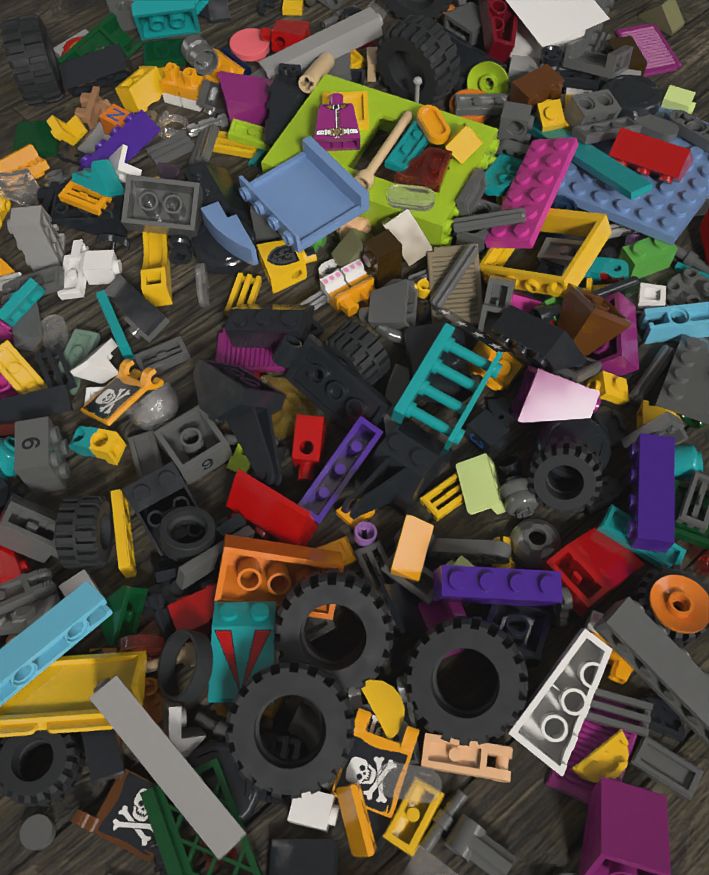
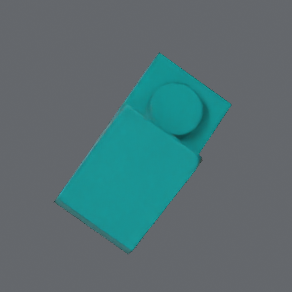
M108 159L93 161L91 168H83V171L72 172V182L105 197L124 195V188Z

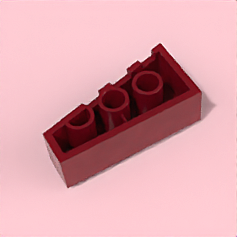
M478 0L485 53L500 62L507 63L515 46L518 16L506 0Z

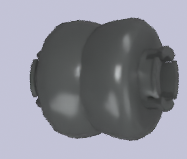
M520 475L517 478L512 476L507 478L505 484L501 486L499 492L504 501L505 510L509 515L516 516L517 518H526L532 515L534 509L538 507L539 503L535 499L536 493L531 494L529 490L530 483H528V478H522Z

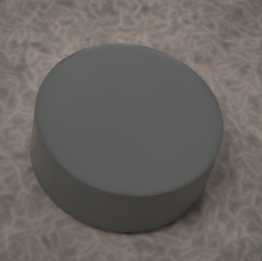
M42 814L30 816L25 820L20 829V841L24 847L30 850L45 849L52 843L56 835L54 821Z

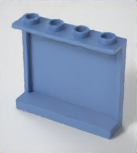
M311 136L302 140L303 152L255 180L248 182L242 175L239 176L241 187L239 192L241 197L246 202L249 201L253 205L255 212L259 216H263L273 231L277 230L285 244L292 246L297 253L369 210V192Z

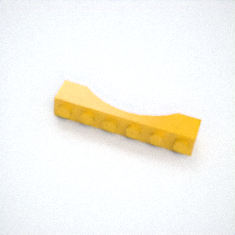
M142 232L144 247L143 266L141 269L142 293L156 307L172 305L168 235Z

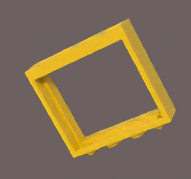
M550 208L540 230L541 232L586 237L563 275L556 276L503 267L515 248H490L479 263L480 274L484 283L488 284L491 275L517 279L515 289L564 298L568 283L576 286L580 284L612 232L607 214Z

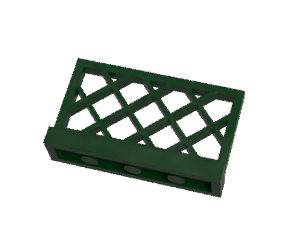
M219 758L194 768L200 777L203 772L214 768L218 782L213 794L221 803L228 806L230 814L246 833L240 840L243 848L239 859L236 860L225 855L221 860L235 865L232 875H238L240 868L252 872L253 875H263ZM158 785L141 792L140 795L167 874L204 875L195 871L192 865V859L196 849L214 856L207 875H212L218 858L210 848L199 844L201 837L198 833L194 841L182 837L180 826L184 816L175 805L171 804L169 797ZM220 788L223 792L224 798L218 796ZM174 811L180 813L178 819H176ZM186 845L192 847L189 854ZM245 854L248 859L249 865L242 862Z

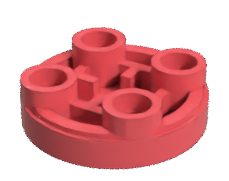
M247 28L236 32L229 42L234 60L239 63L244 61L259 63V61L266 58L271 48L270 41L261 40V30L256 28Z

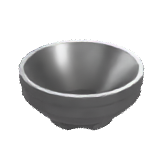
M527 519L520 522L512 530L509 537L511 539L512 557L518 564L528 569H543L545 562L561 550L559 533L550 523L541 519ZM538 531L545 536L546 542L542 545H535L530 541L529 534Z

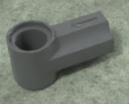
M464 814L460 815L444 841V845L466 862L471 861L488 875H507L516 858L500 844L488 837L486 831L479 824Z

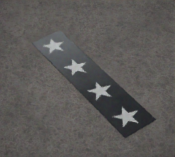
M431 307L494 351L512 352L449 309Z

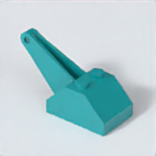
M135 0L131 4L132 14L141 41L201 33L198 14L210 0Z

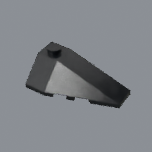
M280 74L274 75L268 86V94H270V101L267 102L269 118L265 123L264 141L270 148H272L311 94L305 93L300 89L299 79Z

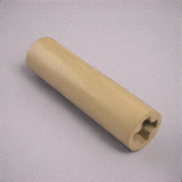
M321 53L300 77L299 87L303 92L311 93L325 73L328 74L333 68L335 60L330 53Z

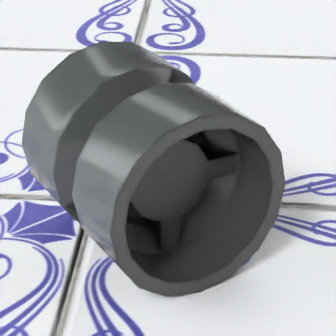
M193 34L183 41L181 45L182 56L196 69V72L200 75L213 73L219 64V57L202 36Z

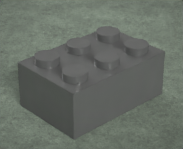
M127 174L121 223L127 230L185 235L193 238L198 235L200 227V208H202L203 201L202 187L200 183Z

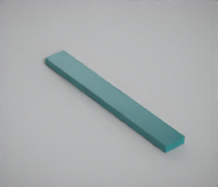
M536 112L531 114L535 118L532 130H528V133H531L537 139L574 138L571 132L565 128L542 132L540 121L536 118ZM577 139L578 147L572 162L630 200L652 191V182L591 144L585 145Z

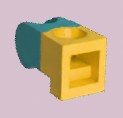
M78 426L69 444V448L77 454L104 459L113 465H118L127 446L117 432L90 426Z

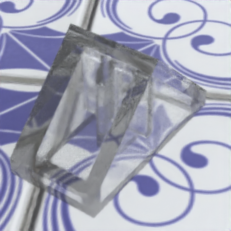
M29 169L0 173L1 197L25 206L41 205L37 199V192L41 187Z

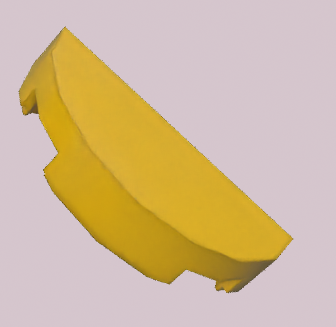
M368 680L366 681V686L361 689L387 738L392 740L400 732L404 723L405 707L402 698L393 686L384 681Z
M622 729L597 747L571 770L581 779L592 783H597L601 776L605 778L619 777L627 767L629 755L628 740Z

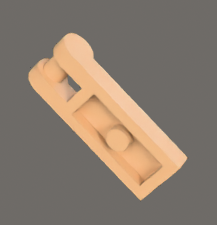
M425 733L421 768L491 779L498 782H510L511 771H508L509 759H512L513 748L490 743L479 745L477 741H470L469 746L459 745V740L451 738L449 743L441 739L442 735ZM487 755L496 757L495 768L486 767Z

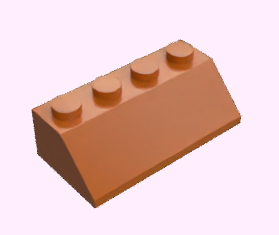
M225 534L214 603L276 602L278 612L289 589H292L302 577L308 578L312 572L321 570L322 573L328 572L329 568H338V572H343L344 562L341 552ZM336 604L320 606L314 609L308 617L333 620Z

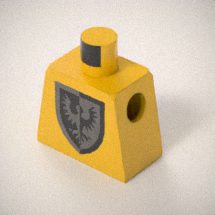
M283 240L257 244L259 260L273 294L306 279V264L317 261L313 247L297 253L292 246H287Z

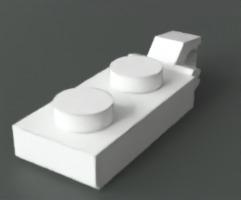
M82 239L73 240L71 254L64 255L62 265L64 269V289L57 292L61 300L84 297L87 279L82 271L84 254L85 251H88V246L84 244Z

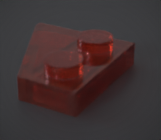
M429 146L419 157L409 162V167L405 171L395 173L394 183L440 193L452 159V151Z

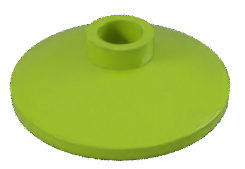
M484 61L471 69L467 78L468 89L481 90L486 94L508 93L509 78L506 71L499 64ZM488 78L493 80V84L488 82Z

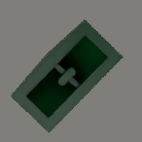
M123 585L105 599L107 601L106 605L113 613L101 623L107 645L133 647L148 588Z

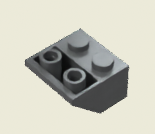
M12 493L0 516V545L45 563L56 549L55 523L57 513Z

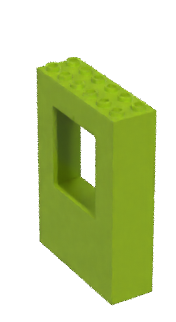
M325 73L261 161L263 174L303 152L302 140L306 137L311 136L315 140L319 106L322 104V93L367 91L369 130H359L360 150L327 151L353 177L358 172V170L353 168L378 130L381 129L391 133L406 111H411L413 117L400 135L403 137L416 119L418 109L424 105ZM441 110V114L450 127V137L465 122L481 138L483 143L462 164L452 155L429 194L374 176V184L368 191L369 210L359 215L369 220L373 234L378 235L385 231L381 223L388 217L392 219L405 209H408L432 246V252H434V247L451 245L454 234L453 219L459 218L456 200L475 168L484 169V172H486L497 157L494 155L500 143V140L497 139V128ZM428 143L429 146L449 152L444 144Z

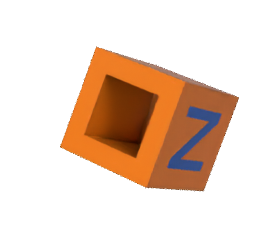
M113 103L99 116L104 132L109 135L117 125L122 128L126 124L124 119L131 112Z

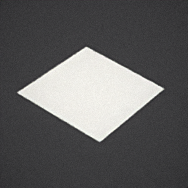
M506 0L542 48L610 19L595 0Z

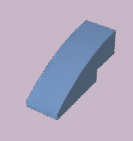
M219 202L200 208L205 226L222 247L253 266L258 264L255 246L237 215L227 218Z

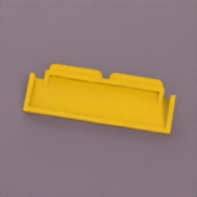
M146 651L61 656L0 706V737L31 735L37 730H47L49 733H67L113 729L89 698L95 694L93 690L100 682L107 678L113 679L117 675L143 707L147 666Z

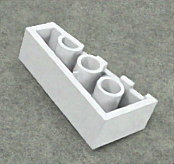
M585 628L579 630L527 701L524 709L520 711L519 719L513 727L509 726L507 729L508 734L562 777L571 752L577 742L583 721L590 709V703L595 690L598 688L612 652L611 647Z

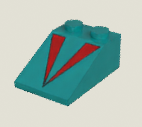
M215 602L211 635L213 668L209 680L208 702H232L236 693L246 681L260 670L275 664L276 650L273 643L275 638L273 627L277 617L276 602Z

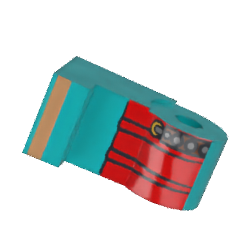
M596 257L580 282L581 288L586 287V280L592 277L593 284H613L629 278V265L621 259Z

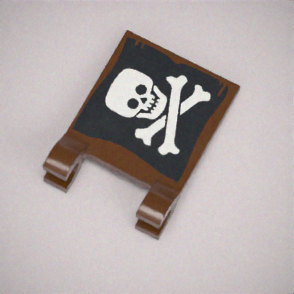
M125 768L126 774L114 778L115 782L96 816L82 809H77L70 822L151 862L155 854L151 851L150 843L156 839L140 793L158 785Z

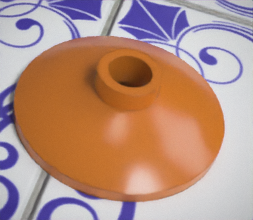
M668 575L654 583L650 590L649 603L653 614L664 626L684 634L696 633L706 627L709 623V596L697 582L681 575ZM673 605L678 606L681 611L677 610Z

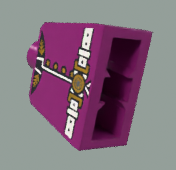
M340 93L331 94L329 96V104H321L319 106L315 141L325 151L360 150V132L354 106L352 103H343V95Z

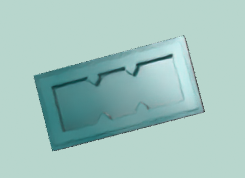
M30 277L18 291L10 295L9 301L0 309V319L14 327L46 293V290Z

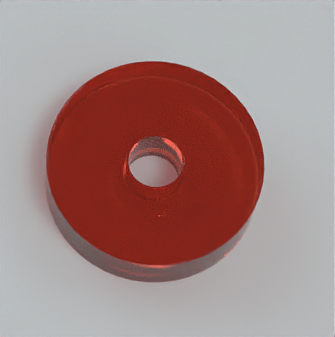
M148 634L125 636L117 640L116 653L146 651L147 660L160 657L166 640L160 636Z

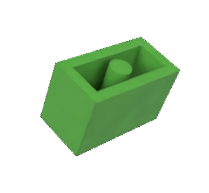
M648 237L622 247L618 259L626 261L629 265V277L637 276L640 279L669 268L678 248L675 244L670 245L653 237Z

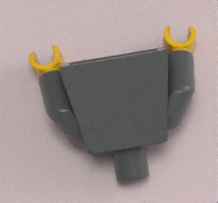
M407 279L390 280L383 287L372 291L370 305L359 309L360 320L362 322H369L380 336L392 342L405 345L404 330L415 327L418 297L422 299L429 297V281L421 279L416 284L414 281Z

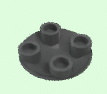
M687 268L683 273L676 274L668 280L666 295L674 305L709 302V279L699 274L696 269Z

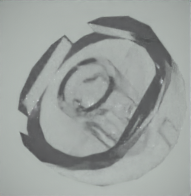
M167 382L145 396L138 403L136 402L129 407L125 413L137 427L151 431L173 421L172 418L179 409V399L175 390Z

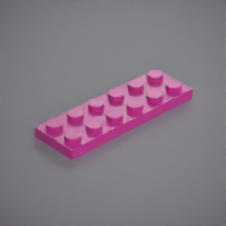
M576 137L532 140L499 211L523 207L526 211V221L524 223L490 228L485 239L487 248H533L578 147Z

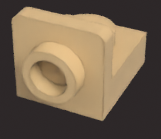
M367 47V82H376V73L379 72L380 66L376 60L378 55L376 54L377 47Z

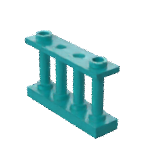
M445 323L395 406L391 419L401 424L405 416L419 420L449 437L444 446V449L449 451L453 443L459 444L466 432L462 429V426L489 378L496 379L503 365L498 362L503 353L498 351L492 362L456 343V339L452 338L455 327ZM450 351L487 372L482 381L478 383L443 364V360L439 359L442 353H449ZM431 373H439L470 390L474 395L468 405L429 385L430 382L427 380ZM425 394L461 414L462 416L455 428L416 407L417 404L414 401L417 395L423 396Z

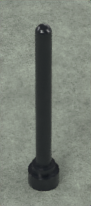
M632 276L594 290L592 293L605 298L618 291L621 292L638 285L639 278ZM562 303L551 307L543 304L531 309L530 314L550 323L554 316L560 314Z

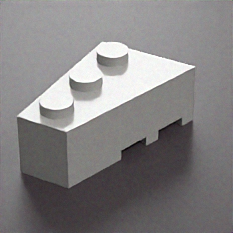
M41 205L11 208L10 219L7 220L8 231L14 235L18 249L23 251L27 265L31 266L34 272L56 265L62 267L66 235L57 232L59 227L57 224L52 225L50 223L52 218Z

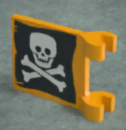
M125 359L120 364L118 375L80 410L82 413L110 426L147 390L159 389L164 381L158 377L151 381L152 376L157 373L151 367H147L142 373L134 368L129 373L130 367L135 363L130 359Z
M359 708L355 718L353 749L349 752V760L345 767H341L337 773L331 795L337 797L336 788L358 781L361 785L366 808L392 819L419 735V729L407 725L402 743L391 741L366 731L372 714L370 711Z

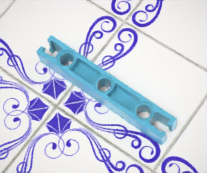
M709 302L644 309L638 322L640 330L646 329L642 338L644 344L680 340L682 334L696 338L709 337Z
M85 581L0 649V706L113 614L106 605L107 601L88 581Z

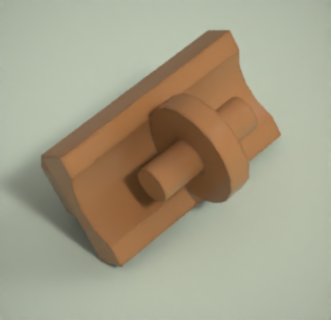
M93 86L91 93H81L80 103L82 108H76L75 115L80 118L82 123H88L90 130L100 121L99 116L111 106L109 100H103L100 97V87Z

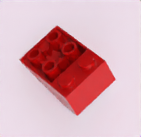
M598 526L567 544L547 560L542 569L545 571H561L562 585L570 591L574 605L572 609L580 618L644 566V563L632 551L597 530Z

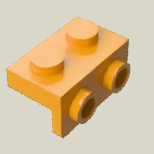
M31 144L0 159V179L10 190L23 187L27 180L40 178L45 174L46 170L50 169L46 160L38 155Z

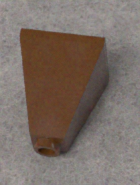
M568 283L557 327L566 330L584 356L589 355L631 326L632 323L606 298Z

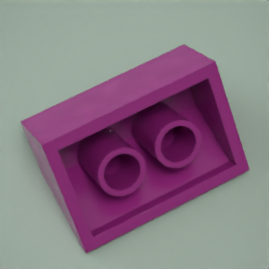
M618 291L605 298L632 324L628 329L586 357L600 361L602 363L601 371H606L620 377L639 370L635 305Z

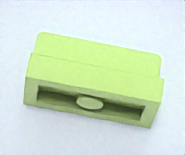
M486 453L456 464L467 512L470 515L490 508L497 515L506 512L504 500L499 492L501 486L495 464Z

